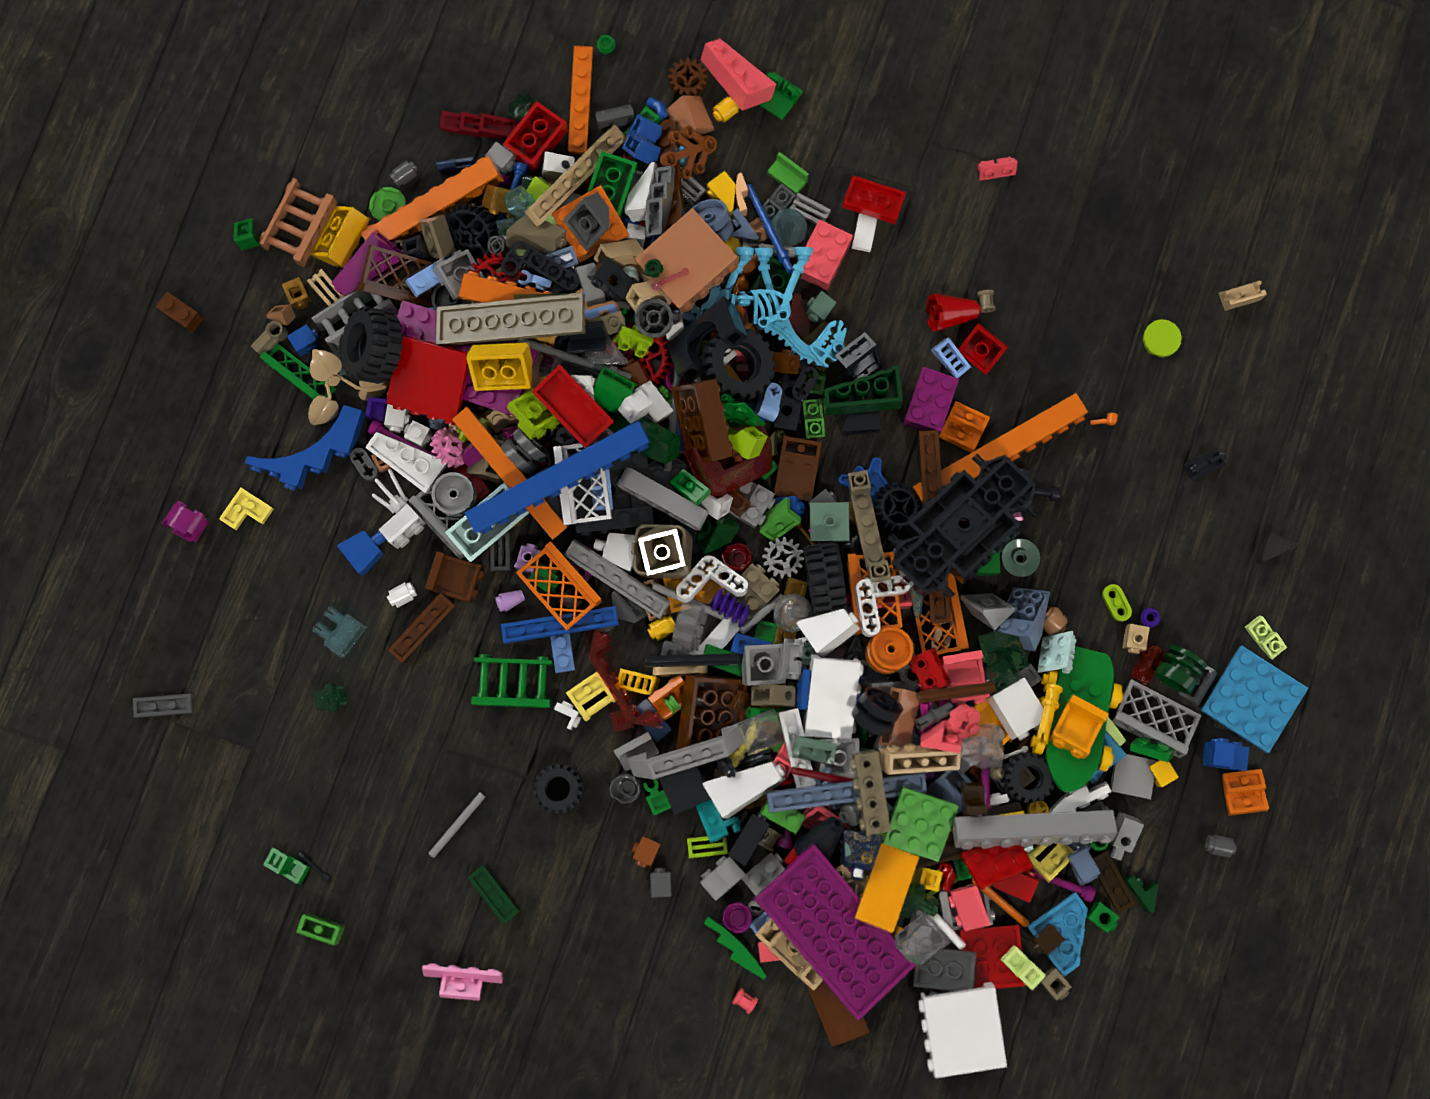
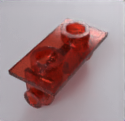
M1148 644L1146 650L1142 653L1140 661L1133 670L1131 679L1139 680L1145 686L1151 682L1155 672L1151 669V666L1157 668L1164 658V651L1160 649L1161 647Z

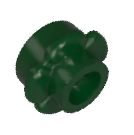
M651 259L646 262L644 272L648 277L657 278L663 272V265L660 264L659 260Z

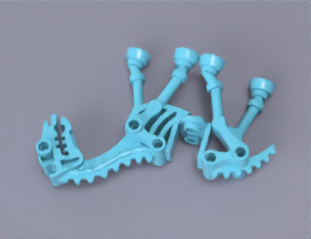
M736 247L740 263L738 268L730 274L725 289H720L714 285L710 289L708 301L701 308L694 305L690 312L691 314L695 313V318L697 319L722 297H725L727 300L731 298V302L734 305L735 302H738V306H749L753 302V325H756L757 329L764 330L765 333L771 331L772 336L778 334V340H785V347L790 346L793 354L801 355L800 360L805 358L808 364L814 361L817 366H822L823 368L829 367L825 363L826 358L831 362H835V355L845 348L846 328L841 330L844 324L841 320L837 322V326L836 320L830 322L811 345L804 343L796 335L790 324L791 308L789 302L793 297L792 293L800 273L803 274L805 270L803 267L809 261V257L812 256L814 248L811 247L794 248L799 261L792 267L793 273L784 294L774 290L768 271L770 270V265L767 263L770 261L774 249ZM755 251L756 257L760 261L758 270L761 271L766 289L748 291L749 295L744 291L738 292V296L731 294L739 273L743 272V267L751 260ZM760 298L763 300L767 310V317L765 316V309ZM836 326V333L832 335V339L829 340L828 345H826L825 348L821 347L825 346L826 342L824 341H828L829 337L831 336V328Z

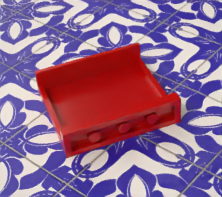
M403 335L401 358L397 363V369L393 371L390 379L386 404L393 405V409L403 411L407 409L410 410V414H425L428 419H443L446 424L456 425L452 419L461 410L469 369L466 356L469 352Z

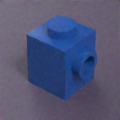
M307 324L287 336L300 356L312 353L313 349H317L320 345L317 340L320 338L314 328L310 329Z

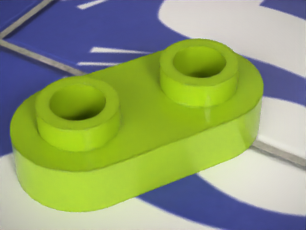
M1115 584L1105 587L1102 597L1113 619L1119 622L1129 619L1132 609L1122 589ZM1110 591L1115 594L1114 598L1109 597ZM1118 609L1123 610V615L1117 613Z

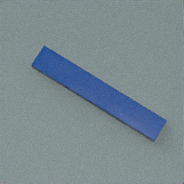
M616 606L589 611L567 631L554 616L501 624L503 643L508 644L619 626ZM573 613L562 614V620L566 625L573 620Z

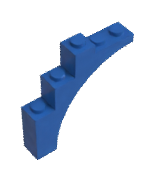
M343 405L339 417L331 429L317 443L306 450L292 456L277 459H261L247 456L245 464L250 467L251 471L257 473L266 471L269 476L280 477L279 481L284 484L286 489L295 491V488L302 490L308 469L315 474L327 473L333 453L341 458L350 456L351 451L355 449L366 414L362 410Z

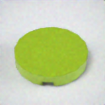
M1161 319L1147 326L1143 335V344L1150 354L1163 358L1172 355L1178 350L1182 336L1174 323Z

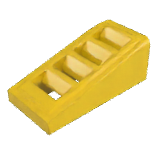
M620 668L616 687L651 696L658 689L660 678ZM626 674H629L627 686H625L624 682ZM634 676H637L635 686L632 687ZM642 678H645L642 689H639ZM651 680L649 691H647L649 681Z

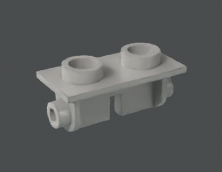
M784 638L781 678L796 680L801 676L802 661H798V657H802L804 644L802 639Z

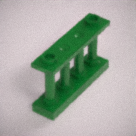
M479 654V658H474V662L481 663L479 693H477V697L472 696V705L551 708L552 701L545 696L547 666H553L554 663L552 660H549V657L539 656L537 660L491 658V655ZM489 663L500 664L499 693L496 694V697H489V694H487ZM508 664L519 665L518 695H516V698H508V694H506ZM527 665H539L538 691L535 699H527L528 695H526Z

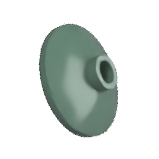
M1015 539L1004 547L1001 556L1002 564L1014 576H1029L1039 566L1040 553L1031 541ZM1022 556L1023 561L1018 562L1016 557Z

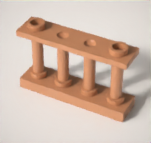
M293 178L292 182L287 185L286 193L267 230L260 236V245L267 251L270 245L289 252L293 254L294 261L304 267L334 206L337 205V201L334 196L328 193L324 198L320 199L301 190V185L297 179ZM298 196L318 205L317 213L312 215L292 206L295 197ZM289 212L309 221L310 226L308 230L303 231L283 222L286 214ZM279 228L302 238L300 246L293 247L274 238Z

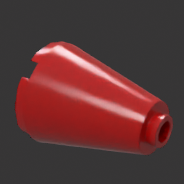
M938 293L929 295L926 303V313L930 315L927 323L932 331H940L975 320L981 312L980 305L975 300Z

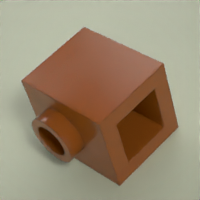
M642 836L640 843L636 842L631 851L634 854L633 859H636L635 863L644 868L647 865L651 866L661 844Z

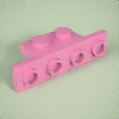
M428 964L422 967L424 976L442 978L439 995L444 998L480 1001L483 982H503L502 972L496 969L483 971L475 967L461 969L454 965L440 967L437 964Z

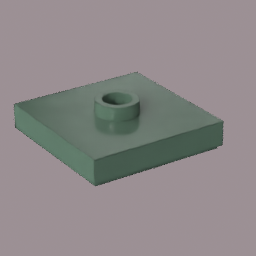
M849 502L810 503V542L850 541Z

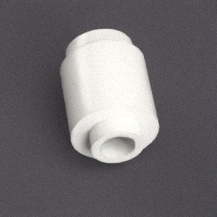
M404 582L388 591L389 596L387 598L392 606L396 605L399 608L412 601L417 596V592L411 582L407 584Z

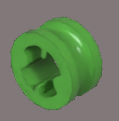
M670 695L668 700L664 699L663 701L670 711L675 714V711L677 709L680 710L681 707L673 696Z

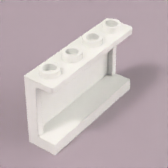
M811 654L808 709L804 710L802 726L804 735L851 740L852 734H855L856 722H854L851 712L856 705L857 695H860L861 685L858 682L859 676L863 674V665L856 658L853 660L820 658L819 655Z

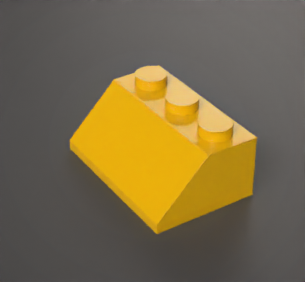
M334 206L310 255L335 267L344 268L350 261L354 250L359 246V240L362 236L361 232L366 230L370 219L353 207Z
M529 342L472 345L466 358L475 391L531 389L532 355Z

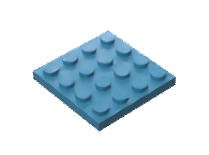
M1239 646L1200 711L1263 752L1269 753L1308 690V687L1244 646Z

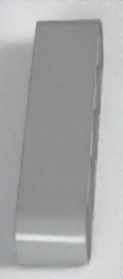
M629 467L625 468L617 483V486L695 530L700 531L709 514L705 509L696 506L691 501Z

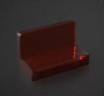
M794 293L789 321L798 337L807 338L811 320H809L805 312L808 309L806 304L809 301L801 299V294Z

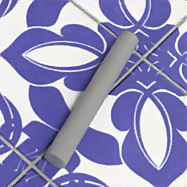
M779 594L744 623L739 628V631L745 634L783 601V595Z

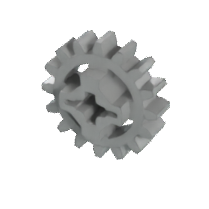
M783 537V540L780 542L776 538L775 544L771 541L769 542L770 549H764L767 555H763L762 558L767 561L763 563V566H769L767 572L773 571V577L779 574L781 579H783L784 575L790 578L792 572L795 575L798 573L796 568H802L799 562L804 561V558L800 557L803 550H798L799 543L793 545V539L786 542V537ZM784 546L791 548L792 551L784 549ZM776 548V556L770 558L772 551ZM780 554L788 556L786 562L779 560ZM796 558L794 566L790 568V561ZM778 565L782 567L783 570H778L774 566Z

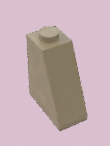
M525 214L506 230V246L511 248L515 242L523 241L539 252L549 254L566 246V229L548 221H544L541 225L536 226L528 215ZM519 246L517 249L526 250V247Z

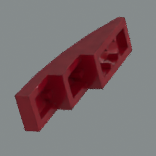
M442 110L439 131L476 137L507 139L516 128L518 120L484 113L480 115L466 112L457 114Z

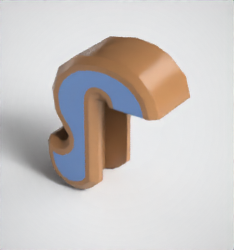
M583 288L575 292V294H584ZM585 298V321L620 311L619 305L613 300L588 307Z

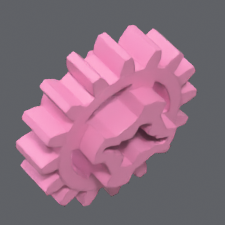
M446 427L442 430L439 429L431 438L432 442L430 443V446L434 447L432 453L437 454L435 458H440L442 465L446 462L449 468L452 465L454 468H457L459 465L462 466L464 464L462 460L464 450L469 443L460 441L459 433H454L453 428L449 430Z

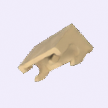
M1261 281L1220 292L1219 296L1224 310L1260 301L1267 295L1265 290H1260L1259 285H1261Z

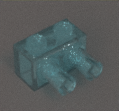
M330 606L327 610L333 613V615L326 611L324 616L337 624L335 630L331 631L319 621L316 626L321 630L313 627L312 632L325 640L324 646L336 655L344 658L367 627L349 614L344 616L333 606Z

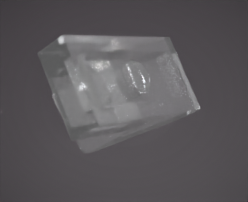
M609 336L605 351L585 353V357L590 364L628 363L624 354Z

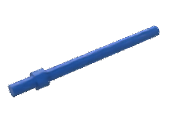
M752 184L746 185L748 195L772 241L779 262L783 264L787 274H792L793 269L789 261L790 256L788 252L783 249Z

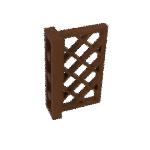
M369 245L361 282H358L356 290L431 308L433 307L432 293L435 286L428 290L427 296L421 294L415 297L411 289L406 291L401 283L425 267L430 266L433 262ZM374 250L379 251L383 258L376 264L372 258ZM396 256L400 264L392 268L388 259ZM414 261L417 269L410 273L406 264ZM385 262L390 271L382 275L378 266ZM403 267L407 276L399 280L395 271ZM374 269L379 278L374 281L367 280L369 272ZM392 274L396 283L388 286L384 278Z

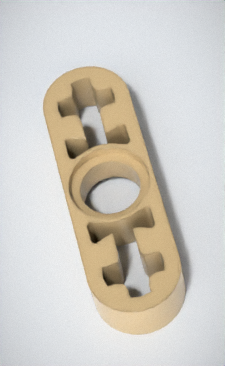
M708 666L653 667L654 677L708 674Z

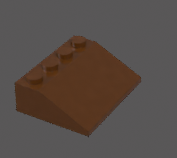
M716 379L671 387L687 462H713L732 457L733 446L729 440V428L724 418V405L720 400V387Z
M686 674L676 750L722 736V728L740 723L742 728L744 714L730 708L737 691L741 690L747 693L748 685L742 684V679Z

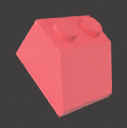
M968 884L949 891L948 901L950 907L955 908L957 915L954 918L958 928L961 927L962 930L968 931L991 925L976 885Z

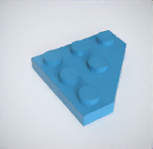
M1076 892L1027 926L1034 936L1047 923H1050L1064 937L1065 941L1048 955L1063 977L1080 965V952L1083 945L1084 925L1088 909Z

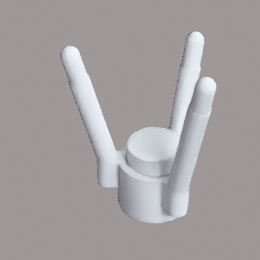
M389 468L388 472L400 497L398 495L393 496L378 479H375V482L390 498V504L376 494H372V497L387 507L392 513H398L408 504L409 499L404 495L391 468Z

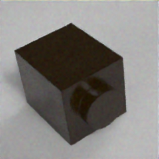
M1047 923L1031 938L1034 942L1032 945L1039 954L1043 952L1047 956L1065 941L1064 937L1050 923Z

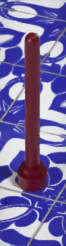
M792 767L790 769L793 775L832 783L848 782L853 779L800 767Z

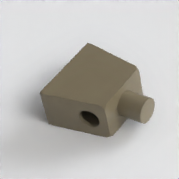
M773 684L752 686L751 705L794 706L795 687Z

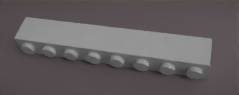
M1113 810L955 817L952 824L955 848L971 849L973 847L987 849L993 846L1008 848L1013 845L1028 847L1033 844L1048 846L1053 843L1069 845L1072 842L1089 844L1094 841L1109 843L1114 840L1117 834Z

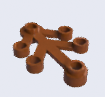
M690 125L682 128V136L677 130L671 131L668 134V139L671 143L677 142L686 149L676 153L672 151L665 152L660 157V163L664 167H674L677 164V160L688 156L685 167L681 168V179L690 178L692 175L691 170L695 174L703 173L708 154H711L717 147L714 137L710 135L701 136ZM691 137L699 144L694 145L685 138ZM701 151L698 162L694 163L697 153Z

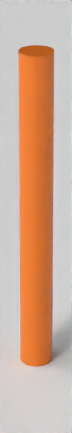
M990 887L981 890L1023 927L1029 925V920Z

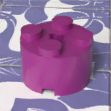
M177 501L176 504H173L161 524L165 528L172 527L174 534L196 544L208 525V520L201 512L197 510L192 512L187 508L186 504Z

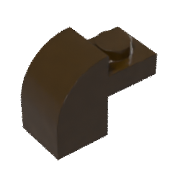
M981 782L960 783L963 816L982 817L984 814H987V805L984 802V789Z

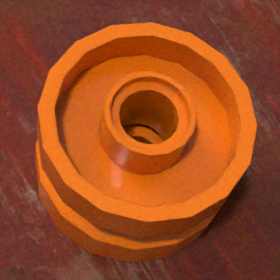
M887 627L880 630L867 642L865 657L869 666L876 672L892 674L905 667L912 659L914 652L913 643L909 635L903 630Z

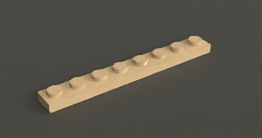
M615 124L525 211L536 226L541 225L595 171L601 151L612 154L626 140V137Z

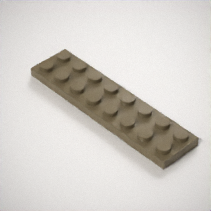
M583 293L437 307L436 344L441 346L585 334V295Z

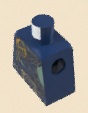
M844 830L842 835L843 866L845 868H852V879L863 880L864 870L872 871L882 836L866 835L865 833Z

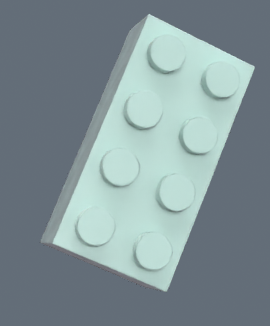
M504 482L478 505L510 488ZM527 510L526 513L518 517L514 514L509 517V522L501 526L499 523L493 525V530L484 535L481 532L475 534L465 515L445 533L471 562L530 512Z

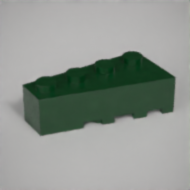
M898 365L885 371H878L867 377L857 378V380L849 383L845 382L824 389L823 392L825 416L901 409L903 403Z

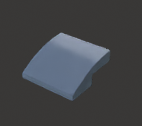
M573 246L546 254L547 257L576 275L575 269L580 266ZM538 257L536 259L538 265L541 266V264L543 263L542 257ZM552 267L549 270V275L551 277L558 276L559 269ZM564 272L562 278L558 282L561 283V280L563 279L567 282V287H569L570 285L574 286V278H572L571 280L567 279L564 276L566 272ZM555 283L552 290L547 289L555 294L566 291Z

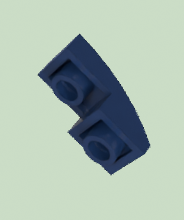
M645 699L632 710L657 743L661 742L673 731L648 699Z

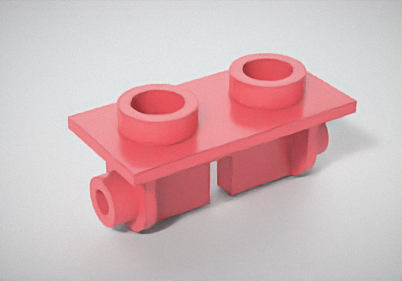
M1011 157L997 159V164L994 163V160L981 161V163L977 164L978 171H980L979 180L1016 175L1018 161Z

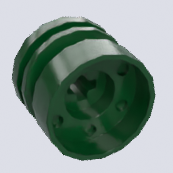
M1170 645L1168 648L1169 653L1164 655V658L1170 664L1160 662L1154 672V676L1176 691L1189 695L1197 684L1191 676L1201 677V671L1206 669L1207 664L1193 652L1176 645Z

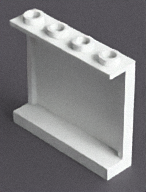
M992 982L983 983L984 987L931 996H925L924 993H921L922 1000H918L920 1013H924L925 1019L921 1020L923 1032L927 1033V1039L924 1040L926 1052L930 1053V1059H927L929 1072H933L935 1078L1007 1067L996 990Z

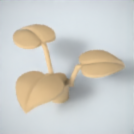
M313 349L310 374L315 380L326 382L325 387L328 397L320 395L311 402L308 412L310 423L313 425L327 423L337 416L339 405L335 400H331L330 386L338 385L340 380L359 390V397L365 401H368V397H381L389 386V380L380 384L359 381L360 386H357L338 374L342 368V363L336 355L328 351Z

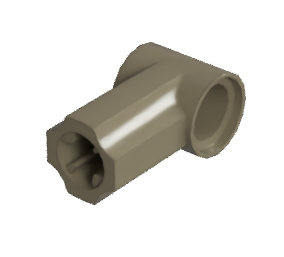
M271 321L267 324L266 330L251 347L260 355L264 351L268 354L278 342L286 339L287 329L281 323ZM280 328V332L274 335V330Z

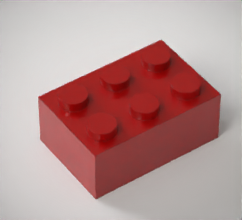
M536 101L505 140L503 147L514 154L515 160L526 164L535 173L543 163L545 152H552L567 133V123Z

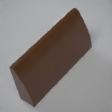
M824 981L814 991L807 986L831 1046L839 1045L870 1033L864 1018L862 1017L859 1021L856 1020Z

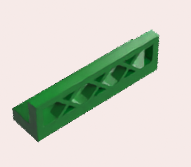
M277 344L269 354L265 351L262 353L260 358L311 399L314 400L317 396H320L317 386H324L326 382L320 381V383H317V380L313 378L314 383H304L303 375L310 374V368L282 346ZM280 350L284 353L285 361L277 362L273 357ZM297 363L299 365V372H290L288 364ZM330 386V391L332 395L337 389L333 386Z

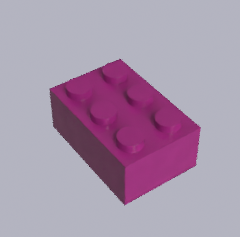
M923 367L903 425L921 431L938 430L940 435L959 379Z

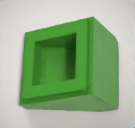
M811 372L807 374L806 383L810 378L814 379ZM818 372L817 380L810 393L823 395L826 373Z

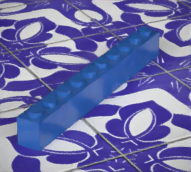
M637 421L466 511L465 515L475 534L481 532L484 535L493 530V525L499 523L501 526L509 522L510 516L516 514L518 517L526 513L527 507L533 505L535 508L543 504L544 498L550 496L552 499L562 494L561 489L565 487L571 489L579 485L578 480L584 477L588 480L596 476L595 472L602 468L605 471L613 467L614 461L619 459L622 462L630 458V453L637 450L639 453L649 448L647 444L651 443V440L641 421Z

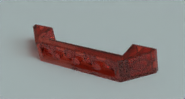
M598 629L595 630L589 660L628 721L636 725L662 729L663 725L661 722L663 719L657 711L654 712L648 709L638 716L640 714L639 710L634 704H630L628 693L624 688L621 689L617 684L619 679L614 672L610 673L607 668L609 666L607 660L601 656L612 648L609 643L611 638L606 632Z

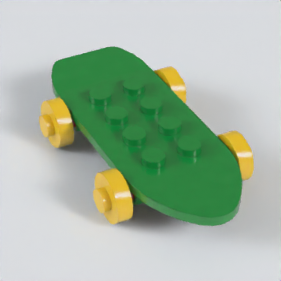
M1075 647V653L1072 654L1074 655L1072 660L1073 669L1070 673H1063L1062 669H1059V671H1048L1043 674L1041 684H1043L1044 692H1046V684H1056L1063 688V692L1058 700L1059 708L1054 713L1049 738L1068 700L1073 695L1107 713L1109 708L1116 709L1118 704L1122 703L1124 696L1122 685L1113 683V665L1107 654ZM1107 719L1102 724L1090 749V753L1085 759L1076 758L1071 755L1070 751L1054 746L1053 742L1049 739L1048 744H1042L1044 736H1042L1040 743L1036 742L1038 730L1036 735L1032 736L1030 746L1033 747L1032 753L1041 756L1045 749L1049 772L1060 790L1066 793L1075 792L1092 778L1096 770L1106 772L1109 766H1112L1114 760L1112 747L1103 745Z

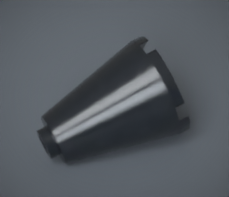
M829 817L801 834L794 846L798 857L810 845L814 844L824 857L830 861L844 832L842 821L836 817Z

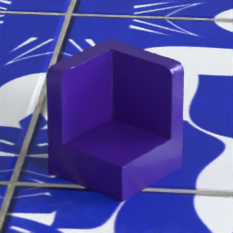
M368 397L366 417L370 421L385 422L387 400Z

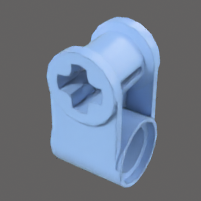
M771 383L768 388L764 389V392L759 395L755 408L757 416L772 422L778 416L782 389L777 383Z

